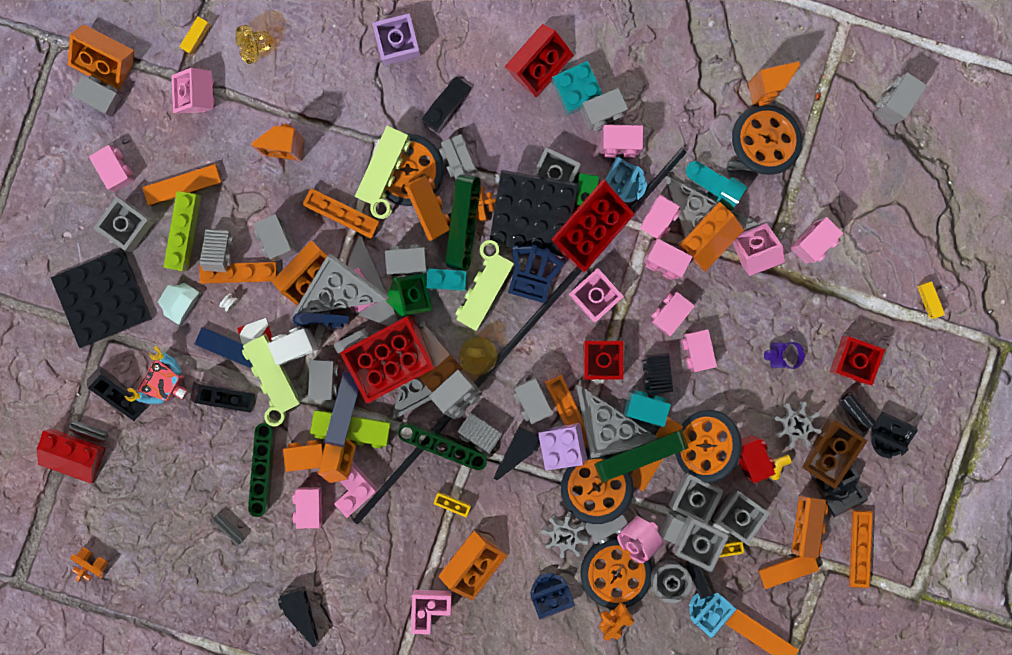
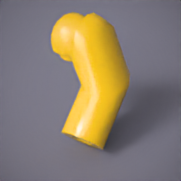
M788 454L773 460L776 468H774L776 474L770 477L772 480H778L781 477L782 467L792 463Z

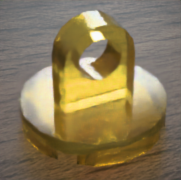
M247 24L240 25L236 29V45L240 46L242 51H239V54L247 64L256 63L259 52L268 50L273 44V38L266 31L253 32ZM266 38L264 43L259 44L262 39Z
M473 337L467 340L460 350L462 367L474 375L486 374L495 367L498 360V352L495 345L489 339L483 337Z

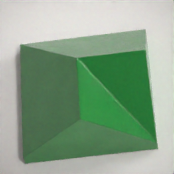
M425 274L393 278L387 295L390 298L386 302L402 317L433 311L429 292L426 288Z

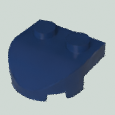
M545 573L535 579L530 595L539 620L575 607L569 587L562 577L553 573Z

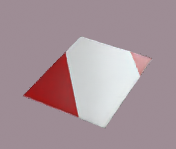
M266 318L237 328L243 344L264 334L267 335L269 341H272L271 338H273Z

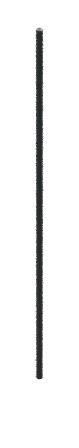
M680 148L649 183L643 196L629 206L633 213L686 154L684 149ZM577 267L573 269L545 303L474 381L478 388L577 278L582 270ZM445 414L431 431L439 434L452 418ZM427 435L421 443H427L430 437ZM416 447L352 519L356 524H359L424 451L423 449Z

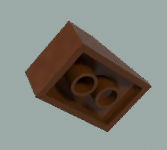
M424 326L420 332L435 368L419 376V379L433 393L457 370L461 371L464 368L430 330Z
M829 417L821 428V433L817 435L802 468L836 489L868 440Z

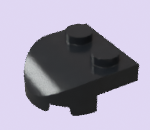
M882 411L875 421V425L870 430V440L874 451L885 458H892V456L897 455L902 456L909 450L908 445L918 429Z

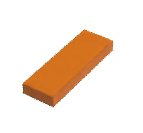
M796 556L759 569L758 573L764 589H768L820 570L815 558Z

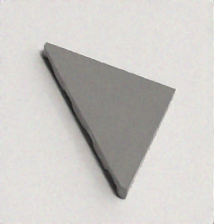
M667 176L665 181L671 200L680 206L678 210L681 212L677 219L683 238H685L718 202ZM734 210L730 211L743 229L758 225L757 222L748 219Z
M358 237L348 267L352 270L360 268L366 280L387 295L363 238ZM386 301L378 302L360 313L352 312L386 326L399 321L394 308ZM350 307L341 308L349 312H352Z
M328 254L293 315L389 300L390 297L334 255Z
M424 321L420 322L419 330L426 326ZM419 377L401 386L391 417L392 420L432 400L429 397L432 392Z
M576 385L591 458L625 452L658 439L648 430L582 386Z

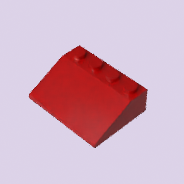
M602 180L551 240L574 266L585 273L635 214L605 180Z
M412 315L339 352L367 404L435 368Z

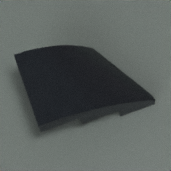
M851 465L836 489L810 473L822 499L826 500L828 509L833 517L845 513L868 500L857 483L860 476L853 465Z

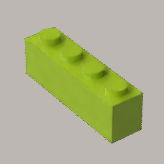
M176 191L163 268L178 271L189 270L202 195Z
M314 410L310 433L315 434V438L325 439L332 412ZM352 416L347 438L352 440L355 445L364 446V443L372 444L371 447L383 449V446H387L389 443L392 422Z

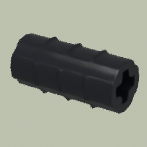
M853 392L846 393L838 400L861 432H865L875 425V420Z
M689 561L685 562L700 599L716 594L707 570Z

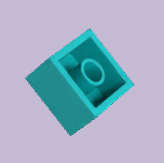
M588 61L552 77L551 82L567 116L580 111L582 103L603 94Z
M634 390V393H628L623 410L624 415L665 427L671 404L666 402V398L656 395L650 398L647 397L648 393Z

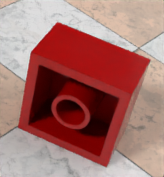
M842 336L830 373L864 385L873 386L885 349L850 336Z
M583 341V379L623 380V341Z
M754 435L741 439L742 449L739 464L746 479L755 484L775 475L774 468H776L773 459L769 458L766 453L768 447L765 441Z

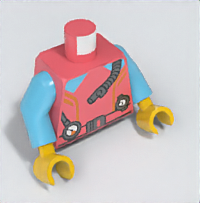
M154 346V350L158 353L153 355L149 352L150 358L154 361L137 389L139 392L137 393L133 388H128L129 392H133V396H125L128 401L137 400L147 404H162L165 401L172 400L174 395L183 400L189 390L181 386L184 376L181 374L182 370L177 360L166 353H161L160 348Z

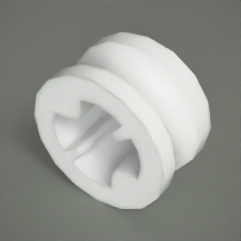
M229 293L221 301L219 307H224L225 311L229 312L236 305L238 299L236 297L233 298L232 294Z

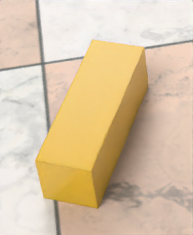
M197 16L179 47L193 56L211 25Z
M930 281L918 285L917 288L929 319H936L945 315L933 282Z
M439 491L433 503L463 517H467L471 508L470 504Z
M741 540L727 541L719 557L744 554L743 542Z

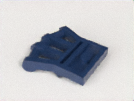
M534 244L521 247L512 245L515 269L508 293L545 303L551 281L563 267L566 260L560 259L550 249H541ZM530 253L525 271L520 270L518 254ZM534 255L542 256L538 274L530 272ZM547 259H549L554 264H556V266L549 273V275L545 277L543 276V272L546 266Z
M297 313L293 316V323L301 327H308L310 324H322L326 329H328V325H331V329H343L344 326L348 325L349 316Z

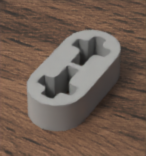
M366 328L334 344V347L339 354V352L366 339L370 335Z

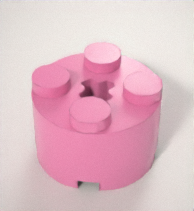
M636 516L617 536L624 551L628 549L631 552L629 556L640 563H645L664 545L657 532L659 530L658 526L654 522L648 523L639 516Z

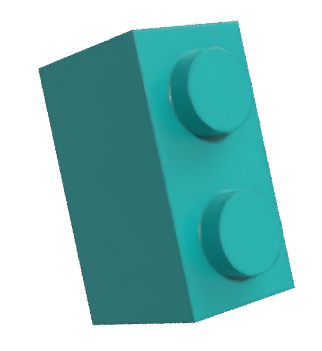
M428 269L427 289L466 291L467 271Z

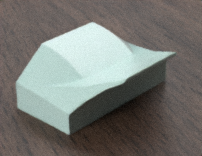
M186 283L168 285L158 300V304L163 309L164 316L178 325H182L201 292Z

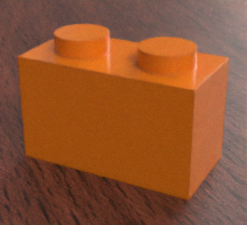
M346 438L344 448L325 444L318 474L329 483L348 480L356 445L348 438Z
M319 440L307 441V445H300V442L289 443L288 447L283 449L286 472L320 468L325 448L324 442L319 443Z

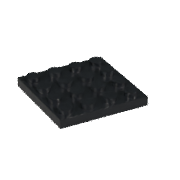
M501 170L489 240L496 242L498 246L513 248L512 245L521 247L534 244L541 249H550L556 256L564 257L551 239L573 214L578 183Z
M123 249L116 250L50 277L79 348H84L152 320Z

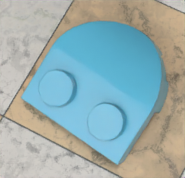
M616 157L605 181L624 202H633L640 199L647 187L644 172L640 167Z
M697 593L689 603L691 620L710 638H713L737 610L719 593L704 599H700Z

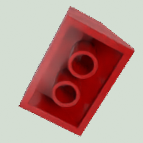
M542 24L504 67L516 81L537 98L552 81V77L561 71L574 54L556 30Z
M53 428L43 430L37 446V461L40 466L93 484L106 447Z

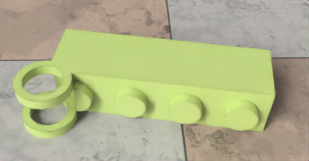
M389 126L385 128L355 197L370 203L371 213L381 219L389 217L392 213L391 204L385 200L387 197L385 191L387 187L392 186L395 179L393 176L395 169L399 170L403 162L401 156L404 151H408L411 144L408 135ZM383 202L387 206V211L385 214L379 215L376 212V207L379 203Z
M492 240L482 243L480 253L485 259L483 265L486 267L483 272H478L474 279V282H476L474 289L469 288L465 295L467 299L465 305H460L455 314L458 316L456 320L476 331L514 263L499 255V246ZM487 245H493L496 248V253L491 257L483 253V249Z
M264 334L244 344L242 353L246 360L250 359L253 365L251 370L254 376H259L262 382L260 387L263 393L268 394L271 399L269 401L270 407L264 415L265 421L270 426H278L285 419L286 411L299 405L301 400L283 366L276 365L268 347L270 341L267 335ZM277 410L281 414V419L273 420L270 417V411Z

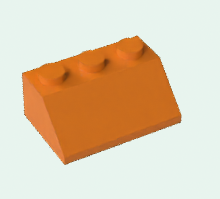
M83 24L70 34L68 66L88 76L91 75L100 80L101 83L108 84L119 91L133 66L135 50Z
M799 61L760 70L748 82L752 104H759V106L769 105L771 101L775 100V97L780 96V93L787 87L799 68Z
M281 124V126H273L253 141L251 147L263 156L301 161L305 139L292 125Z
M424 175L406 183L405 189L428 240L431 241L450 230L448 225L451 221L448 214H443L440 208L444 205L440 196H435L433 189L436 187L432 178L428 179Z
M719 202L714 205L676 247L693 256L691 260L703 272H706L744 229L736 217Z
M311 240L275 277L272 283L280 293L298 306L328 254Z
M799 495L791 553L799 557L818 558L819 554L822 553L823 543L821 542V534L824 535L825 523H823L824 515H827L828 512L826 500Z
M473 531L438 577L451 591L473 601L508 555L486 537Z

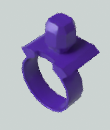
M796 342L772 343L770 350L764 352V359L770 361L772 368L796 369L803 364L805 358L803 347ZM790 344L796 346L798 350V361L793 367L788 366L785 360H783V351Z

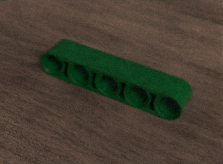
M460 174L455 182L446 265L449 268L463 271L469 269L473 252L481 180L476 176Z
M266 422L258 424L254 432L248 512L253 517L264 515L268 511L270 504L276 428L275 426L268 425ZM263 426L269 428L268 436L262 434L261 429ZM261 445L267 447L268 452L266 455L260 452ZM259 464L266 467L265 474L258 471ZM257 484L264 486L263 493L257 491ZM255 503L262 505V512H258L255 509Z
M403 422L398 427V437L403 442L477 471L484 469L487 465L485 455L473 447L410 422ZM408 427L412 430V433L409 436H404L401 430ZM422 435H428L430 440L427 443H421L419 438ZM438 443H447V448L439 450L437 448ZM456 450H465L464 456H455ZM481 456L483 460L480 464H474V457Z
M678 430L599 461L594 466L600 481L605 482L684 451L689 446L683 431Z

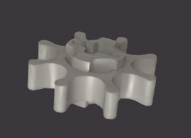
M803 401L800 402V407L797 411H792L790 404L784 403L783 406L787 410L786 416L784 418L773 416V420L780 421L783 425L782 430L774 434L775 437L780 438L782 435L788 434L790 440L787 446L790 448H794V442L799 438L803 440L805 446L809 447L811 443L807 439L808 433L812 431L818 434L821 433V429L813 428L811 424L812 420L815 417H819L820 414L813 412L811 415H806L804 410L807 403ZM795 421L800 422V423L798 424V427H799V428H795V427H794V426L796 425V422H795Z
M571 512L567 513L565 521L559 520L556 514H552L549 521L554 527L545 525L541 531L542 534H548L552 538L546 544V548L549 549L551 546L559 547L561 549V558H564L567 549L573 550L575 555L579 557L582 548L579 547L578 543L587 545L590 540V536H584L580 533V530L584 529L586 522L582 521L580 524L572 523L570 518Z

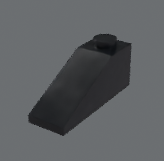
M456 76L422 118L423 124L439 134L472 87Z
M101 366L87 379V388L133 421L147 408L143 402L137 400L128 401L125 396L132 397L133 393L129 392L125 385Z
M194 381L189 400L195 404L251 413L255 394Z
M518 426L494 475V479H500L529 457L533 450L537 452L540 446L539 435Z
M303 586L282 592L278 599L280 610H283L284 615L310 645L316 647L320 640L306 587Z

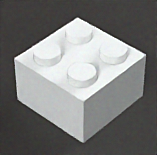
M299 326L290 330V334L287 336L286 334H280L271 338L272 342L268 343V347L276 365H284L319 350L310 329Z

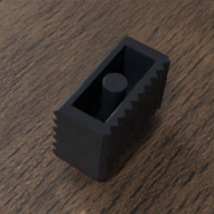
M669 353L644 355L645 359L641 361L642 370L646 371L647 376L644 379V389L648 390L649 394L673 392Z

